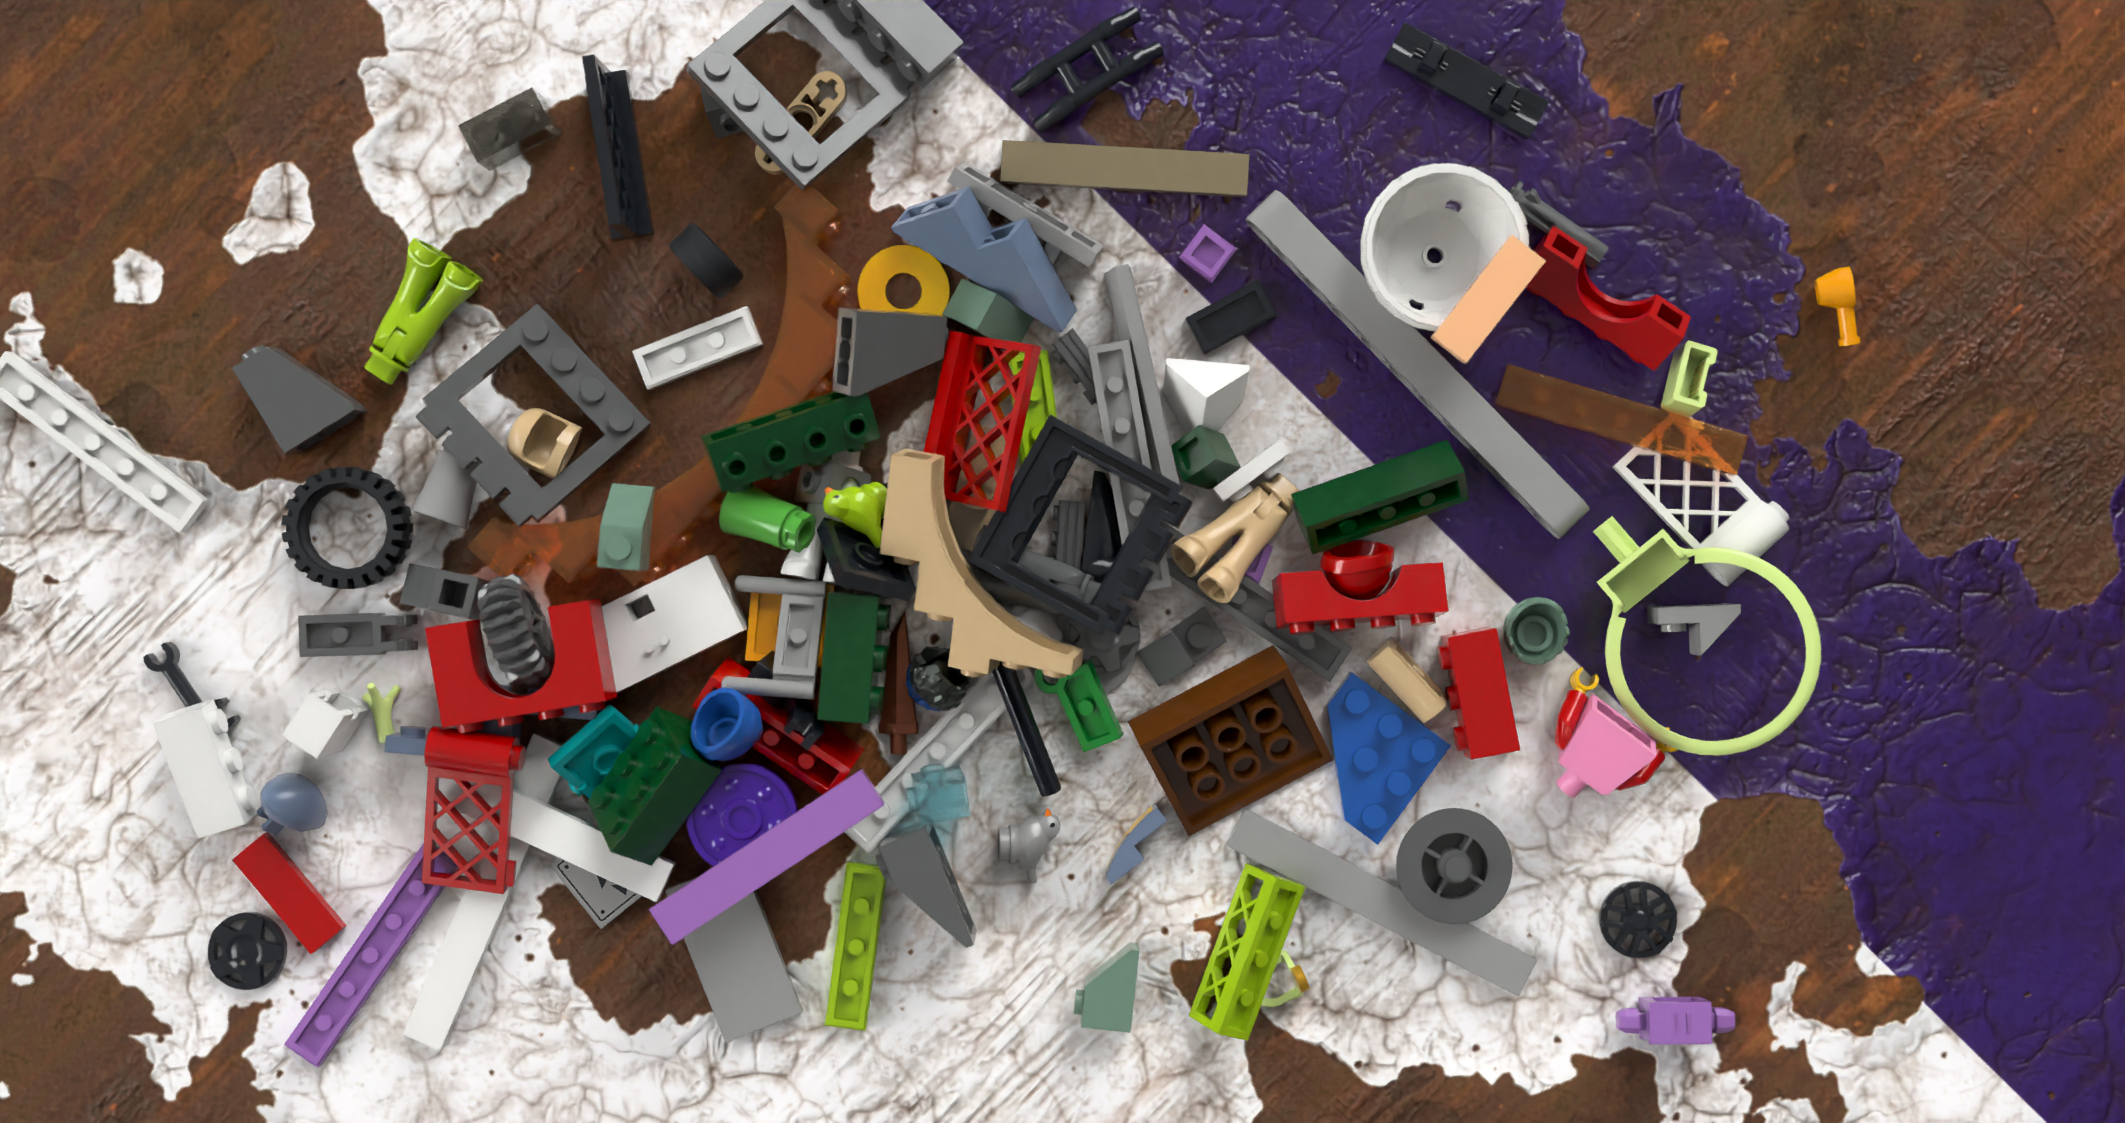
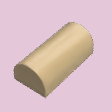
M1390 637L1367 660L1370 667L1423 723L1429 721L1445 708L1446 695L1443 690L1394 638Z

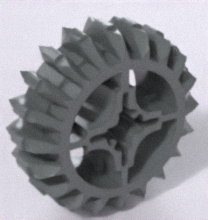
M514 574L505 577L500 576L490 580L487 584L481 585L477 604L480 610L479 618L482 621L488 645L491 647L494 659L499 663L500 670L516 686L533 685L544 681V678L551 676L553 671L555 651L550 635L551 630L548 628L546 616L543 615L540 603L537 602L534 592L530 590L527 582L519 575Z

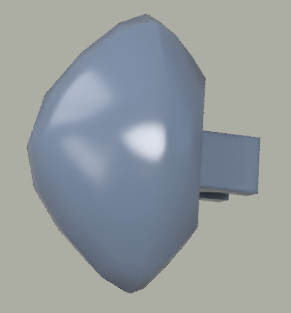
M286 772L272 778L261 790L262 806L257 810V814L259 817L268 819L262 824L263 831L277 835L284 827L305 832L319 829L324 825L328 815L327 804L318 786L309 778L301 774Z

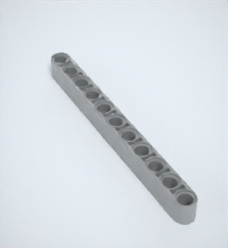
M1274 190L1245 219L1261 240L1548 532L1561 539L1590 510L1586 502L1414 327L1394 317L1377 301L1367 284L1366 278L1281 192Z

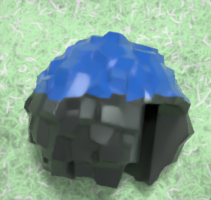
M938 646L925 647L920 654L915 655V658L912 659L907 668L906 685L908 694L914 699L916 704L924 706L926 710L949 711L952 708H957L966 695L971 677L961 674V669L948 667L950 648L941 649Z

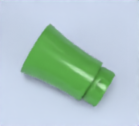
M753 484L748 490L739 493L727 492L720 509L719 524L725 534L747 537L783 550L790 549L800 553L804 548H808L813 540L816 518L814 515L803 511L801 507L783 501Z

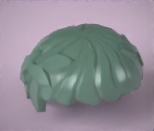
M1541 597L1527 598L1512 607L1505 618L1503 626L1504 641L1510 653L1522 662L1531 665L1546 664V662L1556 658V655L1563 652L1564 646L1568 643L1567 636L1570 635L1569 628L1566 626L1568 624L1566 615L1556 602Z

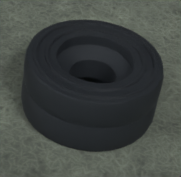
M694 223L689 224L669 244L671 251L719 299L728 294L732 287L736 286L744 277L741 270Z

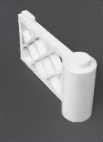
M1671 412L1612 466L1690 549L1726 548L1745 552L1760 558L1789 531V526L1786 522L1790 518L1787 512L1774 501H1771L1769 504L1762 501L1698 435L1703 428L1692 416L1686 417ZM1671 424L1684 435V451H1661L1662 432ZM1655 440L1654 450H1644ZM1691 443L1699 452H1691ZM1636 456H1654V478L1638 479L1626 466ZM1661 456L1683 457V480H1660ZM1690 458H1706L1713 465L1712 481H1690ZM1720 474H1721L1728 482H1719ZM1645 485H1653V494ZM1660 485L1683 486L1682 509H1666L1660 502ZM1690 486L1712 487V511L1689 510ZM1719 487L1735 488L1746 502L1736 511H1719ZM1673 515H1682V524ZM1689 515L1711 516V534L1701 543L1688 532ZM1719 516L1728 517L1720 526H1718ZM1701 563L1717 581L1725 586H1729L1747 570L1746 568L1726 563Z

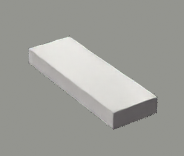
M745 306L632 352L646 388L652 390L764 346L751 311L748 306Z

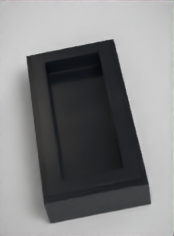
M1256 280L1186 317L1185 321L1202 353L1206 355L1278 315L1260 281Z

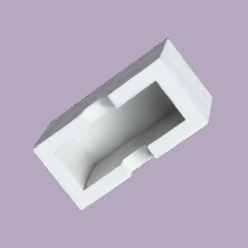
M337 688L326 689L323 693L321 691L308 693L281 736L292 742L290 748L294 752L307 759L321 758L342 752L370 709Z

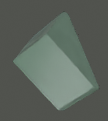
M963 278L942 314L982 337L1019 343L1023 340L1034 317L997 293Z

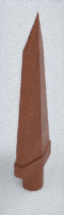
M905 612L890 635L884 685V705L879 723V734H890V754L894 755L907 754V734H919L915 701L909 696L906 685V671L911 660Z

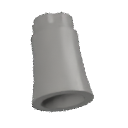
M443 448L444 450H439L428 479L410 510L467 529L470 507L477 482L470 474L480 465V462L476 461L468 469H464Z

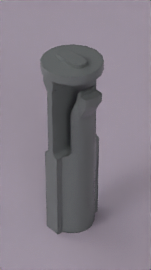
M1520 180L1512 186L1508 192L1512 195L1515 202H1518L1527 224L1543 235H1546L1554 225L1588 248L1586 265L1594 269L1600 263L1608 250L1607 245L1543 202L1534 188L1530 191L1527 190L1525 193L1521 189L1524 183Z

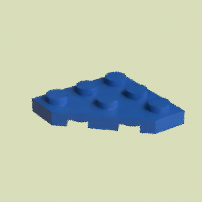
M1349 672L1326 703L1335 770L1341 797L1342 816L1346 822L1378 845L1451 745L1358 676Z

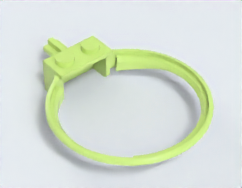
M1613 516L1593 531L1620 563L1597 582L1611 598L1613 604L1605 641L1607 672L1613 691L1621 706L1641 729L1658 741L1675 749L1688 753L1717 756L1740 753L1756 748L1781 734L1795 721L1809 702L1816 686L1821 664V642L1817 622L1810 605L1798 587L1784 573L1765 560L1738 550L1726 548L1684 549L1679 547L1664 529L1639 547ZM1694 555L1695 564L1708 562L1732 564L1751 570L1766 578L1792 604L1802 625L1805 637V668L1800 684L1789 704L1775 719L1764 727L1734 739L1718 741L1691 739L1661 726L1634 699L1624 678L1621 666L1620 646L1626 619L1618 617L1621 611L1626 613L1690 561L1688 558Z

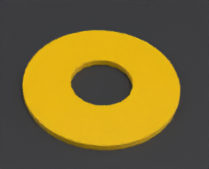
M897 245L878 252L867 262L858 281V301L861 309L929 313L943 316L942 314L949 302L950 286L944 268L934 256L915 246ZM901 273L910 274L920 282L922 288L921 298L912 308L898 309L887 300L886 286L895 275Z

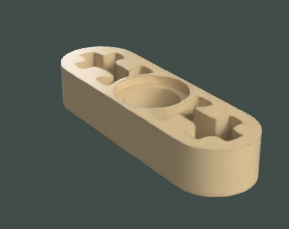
M831 71L820 72L809 81L786 110L792 116L799 112L810 114L813 118V126L808 133L815 139L847 100L846 85L838 74ZM834 82L837 84L834 90L838 96L834 100L827 97L821 102L819 108L825 113L819 117L815 109L805 102L808 98H811L812 102L816 104L822 95L819 86L824 84L829 87ZM757 145L755 157L762 169L773 175L783 174L784 172L774 161L770 164L766 163L769 156Z

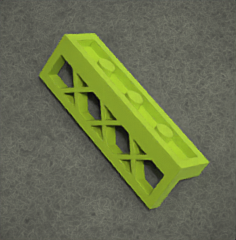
M1245 863L1189 1017L1218 1035L1248 1041L1305 886L1295 881L1275 876L1255 865ZM1257 877L1263 881L1258 897L1252 900L1251 889ZM1245 918L1246 929L1243 936L1238 939L1236 929L1239 921ZM1230 956L1232 966L1229 974L1224 977L1222 967L1225 959ZM1216 995L1217 1006L1213 1017H1210L1205 1012L1211 997Z

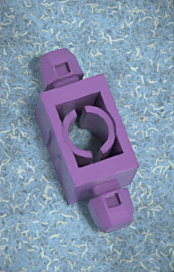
M1639 997V1009L1636 1007L1622 1008L1615 1014L1616 1028L1624 1033L1639 1034L1640 1039L1647 1040L1650 1045L1712 1044V1032L1726 1033L1735 1029L1734 1012L1726 1008L1712 1007L1711 1002L1702 997Z

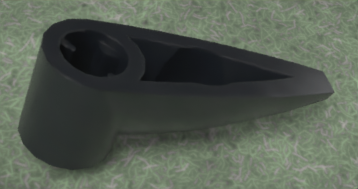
M1094 471L1081 571L1094 576V582L1102 583L1120 551L1122 543L1112 487L1104 472Z

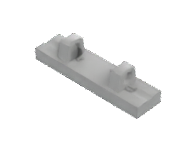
M965 161L954 167L947 182L958 189L970 187L987 218L992 209L1013 222L1026 218L1035 235L1047 242L1043 249L1052 265L1056 264L1060 255L1064 252L1090 267L1104 247V245Z

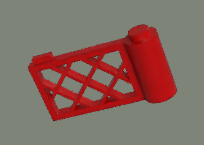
M431 727L424 751L425 766L428 767L422 883L504 894L507 886H514L516 861L509 860L515 771L522 770L526 755L525 746H520L518 737L478 731L459 733L456 728ZM439 778L453 779L464 792L450 802L439 790ZM483 784L502 786L501 801L492 808L476 791ZM467 796L483 812L480 817L470 824L454 807ZM438 804H439V805L442 807V809H440V810L437 812V810H438ZM501 808L499 817L496 811H498ZM445 813L461 829L460 832L449 840L437 828V819ZM487 818L499 831V839L491 845H488L474 829ZM465 835L481 851L468 862L453 846L455 842ZM437 842L440 847L435 850ZM497 847H498V855L493 851V850L496 849ZM443 851L459 867L452 874L434 872L435 857ZM486 857L497 869L496 880L481 878L472 866Z

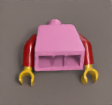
M1583 667L1574 670L1570 676V684L1574 690L1568 691L1557 715L1554 741L1559 748L1558 761L1567 769L1556 781L1558 787L1568 796L1575 798L1587 784L1601 795H1608L1613 790L1622 791L1646 784L1664 762V753L1674 752L1678 749L1668 745L1665 746L1664 743L1648 735L1593 693L1587 698L1585 693L1598 685L1599 677L1597 674L1592 675L1589 685L1585 686L1579 680Z

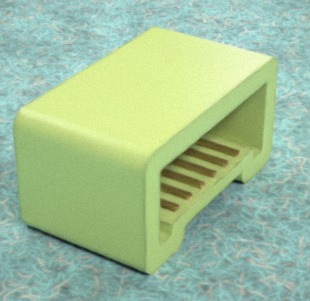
M1687 341L1673 353L1661 403L1663 410L1691 417L1705 406L1707 393L1703 389L1708 368L1716 361L1718 353L1716 348Z

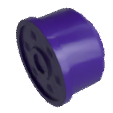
M750 763L731 764L721 768L720 774L687 817V828L691 842L701 857L712 866L717 865L798 811V803L792 787L778 772L763 765Z

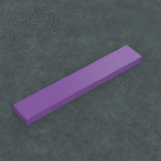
M861 769L651 907L649 911L673 945L884 806L885 802L864 770Z
M424 843L284 1044L317 1068L325 1062L446 887L422 883ZM444 851L435 857L434 872L452 874L459 868Z

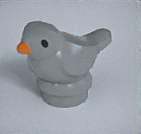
M1045 809V812L1038 818L1030 817L1024 819L1018 827L1009 825L1008 828H998V861H1008L1009 864L1019 861L1026 869L1029 882L1037 883L1036 865L1049 842L1060 831L1058 817L1052 814L1049 809Z

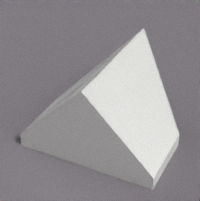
M1166 358L1163 394L1186 434L1198 425L1214 431L1220 429L1245 398L1249 365Z

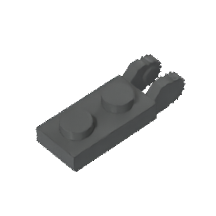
M385 613L298 616L300 657L386 654V651L418 650V640L398 639L397 641H386L385 625H397L398 627L412 626L417 624V615L385 616Z

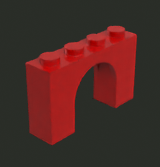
M600 598L547 607L555 649V663L548 681L542 688L531 695L511 692L500 685L493 677L487 664L480 619L425 628L442 728L457 726L459 733L484 729L483 721L497 719L498 726L500 727L524 722V714L538 712L539 720L564 716V708L579 705L580 713L605 709L604 701L616 698L617 692Z

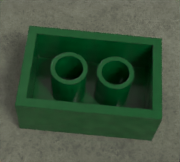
M842 591L828 593L818 720L868 724L875 718V714L883 711L885 687L878 686L879 672L883 673V670H886L888 646L881 645L882 631L890 629L892 605L885 604V598L877 594Z
M656 706L649 718L639 726L637 734L625 751L618 755L614 766L601 784L594 788L588 804L610 852L652 866L722 771L717 760L704 758L694 748L691 740L693 720Z

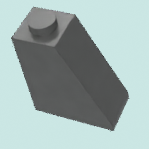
M839 307L832 391L849 396H859L944 359V348L949 337L948 327L946 326L947 317L929 313Z
M263 345L254 347L241 356L243 361L232 368L283 452L287 454L299 455L368 412L362 403L280 349L264 347Z

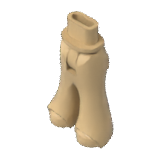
M1277 473L1269 482L1262 481L1251 492L1233 503L1214 521L1171 545V555L1174 562L1188 577H1194L1217 551L1233 536L1238 535L1240 537L1238 541L1197 582L1198 587L1211 599L1220 603L1230 602L1238 591L1241 581L1253 560L1281 529L1287 516L1292 513L1293 502L1291 494L1299 490L1280 473Z

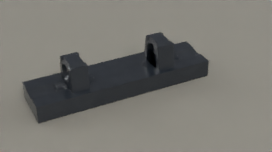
M1406 22L1401 27L1383 60L1389 66L1525 140L1530 138L1549 103L1543 97ZM1499 88L1502 89L1501 92H1500V94H1499V95L1497 96V98L1495 99V101L1491 104V102H1492L1493 98L1495 97V95H1496L1498 89H1499Z

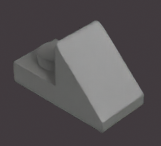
M1724 603L1647 607V623L1661 625V632L1686 631V623H1688L1690 654L1701 656L1741 613V604Z

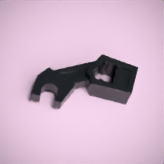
M772 650L763 657L746 678L773 679L775 652ZM761 696L772 707L787 710L788 715L784 731L788 734L793 730L801 732L805 739L800 745L807 751L824 734V721L817 719L818 717L808 699Z

